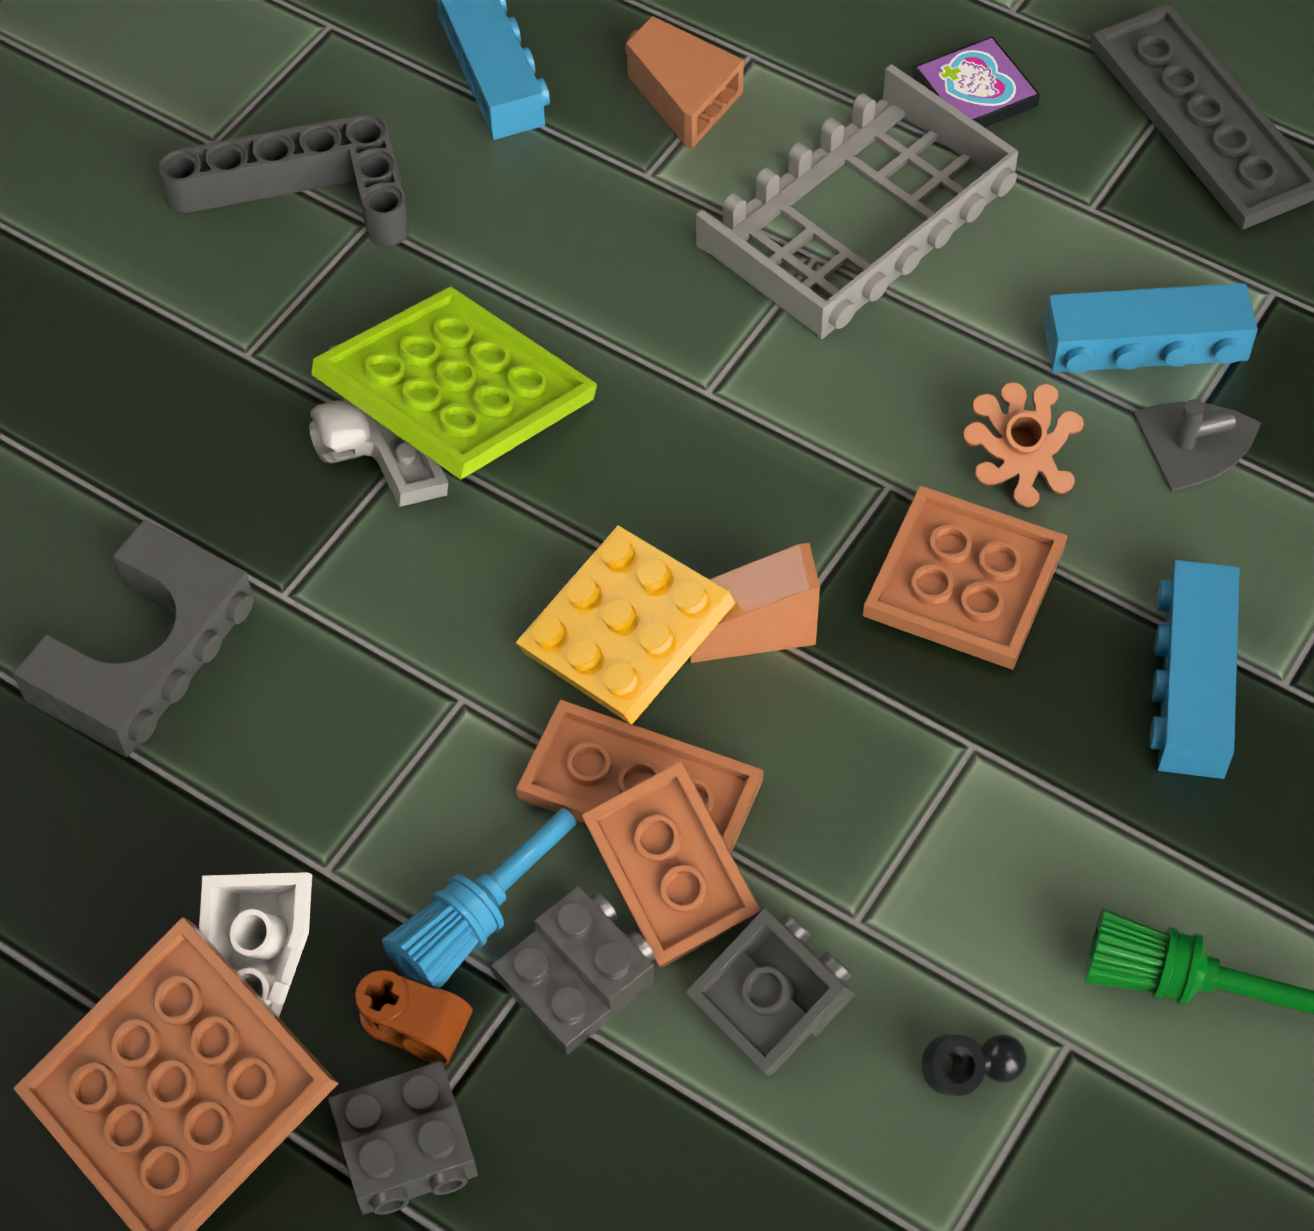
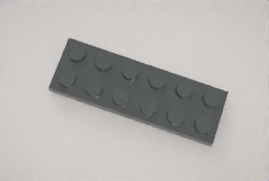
M1170 3L1092 33L1090 43L1092 50L1241 230L1314 201V170Z

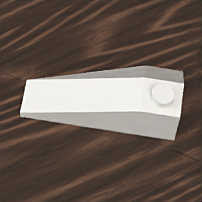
M302 872L202 876L199 930L279 1017L309 934L312 874Z

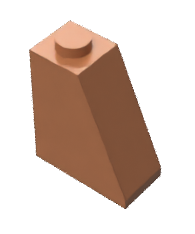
M654 16L639 30L633 31L626 42L625 54L627 55L628 77L682 143L691 149L743 93L744 59Z
M810 542L797 544L709 579L729 591L736 603L689 659L690 663L816 645L820 585Z

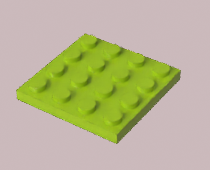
M451 286L313 358L311 372L312 376L460 480L594 400L597 383Z

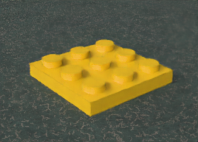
M617 525L515 643L525 655L632 725L736 602L726 589Z

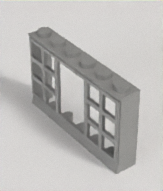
M891 64L885 69L883 99L876 103L875 100L866 94H860L853 103L852 123L845 128L834 118L826 120L821 128L820 147L813 153L802 143H796L789 152L788 172L781 178L769 168L761 170L756 178V197L747 204L737 194H730L723 203V223L703 209L696 214V247L714 256L718 261L817 334V338L822 340L834 329L845 327L853 318L855 312L867 302L878 300L884 294L888 285L900 275L911 273L918 265L920 259L932 249H939L944 246L954 231L965 222H973L981 214L984 207L997 196H1005L1012 189L1017 179L1015 170L1018 150ZM904 117L927 132L909 148H906L885 133ZM875 140L897 155L895 159L878 172L855 156ZM936 140L960 155L942 171H939L918 156ZM907 163L931 179L912 195H909L888 180L889 177ZM969 163L985 172L966 188H963L951 179ZM844 164H847L925 220L872 264L866 262L791 207V205ZM941 186L955 197L935 213L921 202ZM780 214L804 230L783 247L760 231ZM750 238L772 254V256L766 257L746 241ZM813 238L836 254L816 272L792 255ZM847 262L861 273L839 290L828 282L826 278ZM784 263L805 280L801 283L778 265ZM816 287L827 295L829 299L825 301L813 292L812 289Z

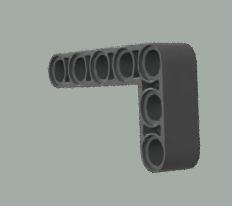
M376 115L352 116L177 149L168 152L159 162V173L169 206L175 211L182 213L195 212L355 181L367 234L371 241L381 246H394L405 240L409 234L405 195L388 126L382 118Z

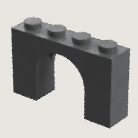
M146 519L142 521L113 555V559L123 586L165 607L176 616L173 629L164 643L149 655L138 660L126 663H105L94 660L46 634L13 673L22 696L27 703L128 758L138 744L146 742L151 737L158 719L171 703L178 702L184 696L191 678L204 663H209L214 659L221 647L222 640L235 624H240L247 618L255 601L246 571Z

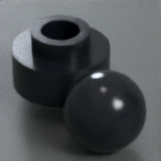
M942 1035L932 1040L926 1047L922 1057V1072L928 1085L936 1092L944 1095L962 1096L973 1092L981 1084L985 1074L998 1082L1015 1080L1023 1073L1026 1067L1027 1055L1021 1042L1010 1035H995L989 1038L982 1048L967 1036ZM947 1055L953 1061V1069L948 1075L943 1068V1062Z

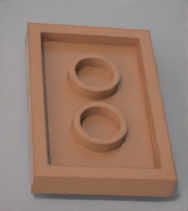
M682 761L582 814L641 933L652 948L659 967L663 968L751 921L761 912L758 903Z

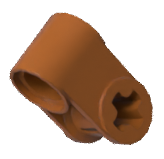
M386 970L374 971L363 977L357 985L355 993L361 1027L367 1035L375 1040H380L408 1051L415 1057L431 1064L442 1061L444 1066L448 1065L473 1012L472 1007L465 1000L453 993L439 988H430ZM393 1001L394 1005L386 1004V1002ZM373 1006L379 1007L381 1010L376 1011Z

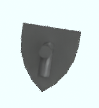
M1195 399L1187 402L1155 405L1133 411V415L1171 492L1197 486L1218 478L1235 466L1251 448L1261 425V422L1238 411L1202 403Z

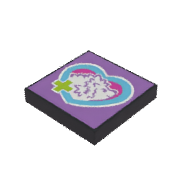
M993 36L914 66V80L983 127L990 126L1039 105L1040 94Z

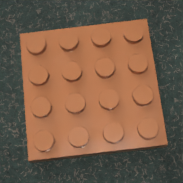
M182 917L13 1089L131 1231H196L339 1083L191 921Z

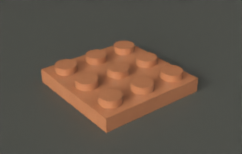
M920 485L864 604L863 617L1013 670L1065 549L1067 535Z

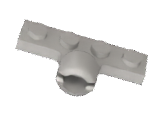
M338 345L329 346V350ZM347 399L322 403L313 407L310 411V416L313 418V421L309 424L310 436L316 453L323 462L333 464L359 458L363 455L373 457L378 462L399 507L447 496L449 482L439 464Z

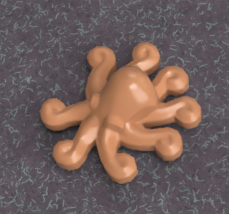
M1015 382L1007 383L1000 393L1002 402L1008 405L1007 415L1000 409L999 402L995 396L990 394L979 395L972 402V411L976 416L987 418L999 438L993 436L985 424L974 422L964 429L962 434L963 441L967 446L976 447L980 445L989 455L1002 461L1003 464L999 468L994 463L987 461L977 465L974 473L977 482L983 486H994L1018 475V482L1013 491V500L1017 506L1024 509L1033 508L1039 502L1040 494L1032 487L1038 473L1043 476L1051 492L1057 495L1069 492L1075 483L1074 476L1070 471H1058L1052 456L1061 449L1068 435L1077 434L1082 430L1084 422L1078 413L1068 411L1057 419L1053 432L1047 434L1051 424L1050 406L1054 405L1059 398L1058 390L1055 386L1049 384L1038 386L1032 394L1034 411L1024 410L1027 399L1024 387Z

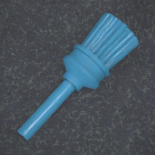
M561 808L490 875L482 873L476 880H473L461 874H455L449 879L448 885L443 890H438L431 896L432 903L382 939V946L386 956L405 978L430 988L441 989L473 948H482L487 943V938L493 932L497 933L504 927V920L499 906L507 899L505 891L577 825L574 816L568 810Z

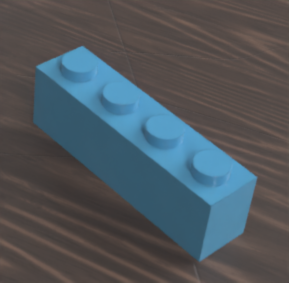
M436 0L438 18L492 139L496 140L545 126L544 106L550 105L549 92L544 79H536L534 75L535 64L529 47L522 48L520 45L519 27L514 16L507 17L506 1Z
M1246 283L1049 295L1044 321V332L1052 373H1082L1089 370L1119 368L1131 370L1138 367L1168 365L1180 367L1187 364L1216 362L1229 364L1236 361H1248L1258 330Z
M1175 560L1170 579L1160 580L1157 594V611L1166 613L1165 625L1158 624L1154 655L1163 657V670L1156 669L1152 702L1161 703L1160 717L1153 716L1149 742L1150 749L1159 750L1158 771L1220 779L1225 778L1234 754L1240 567Z

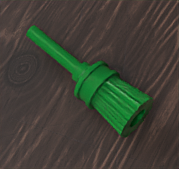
M1104 908L1100 912L1087 958L1084 983L1152 992V998L1161 999L1164 997L1175 1000L1178 1005L1186 1006L1199 991L1211 994L1215 988L1314 1015V990L1220 966L1219 958L1208 956L1203 936L1200 934L1188 935L1178 932V929L1169 927L1165 933Z

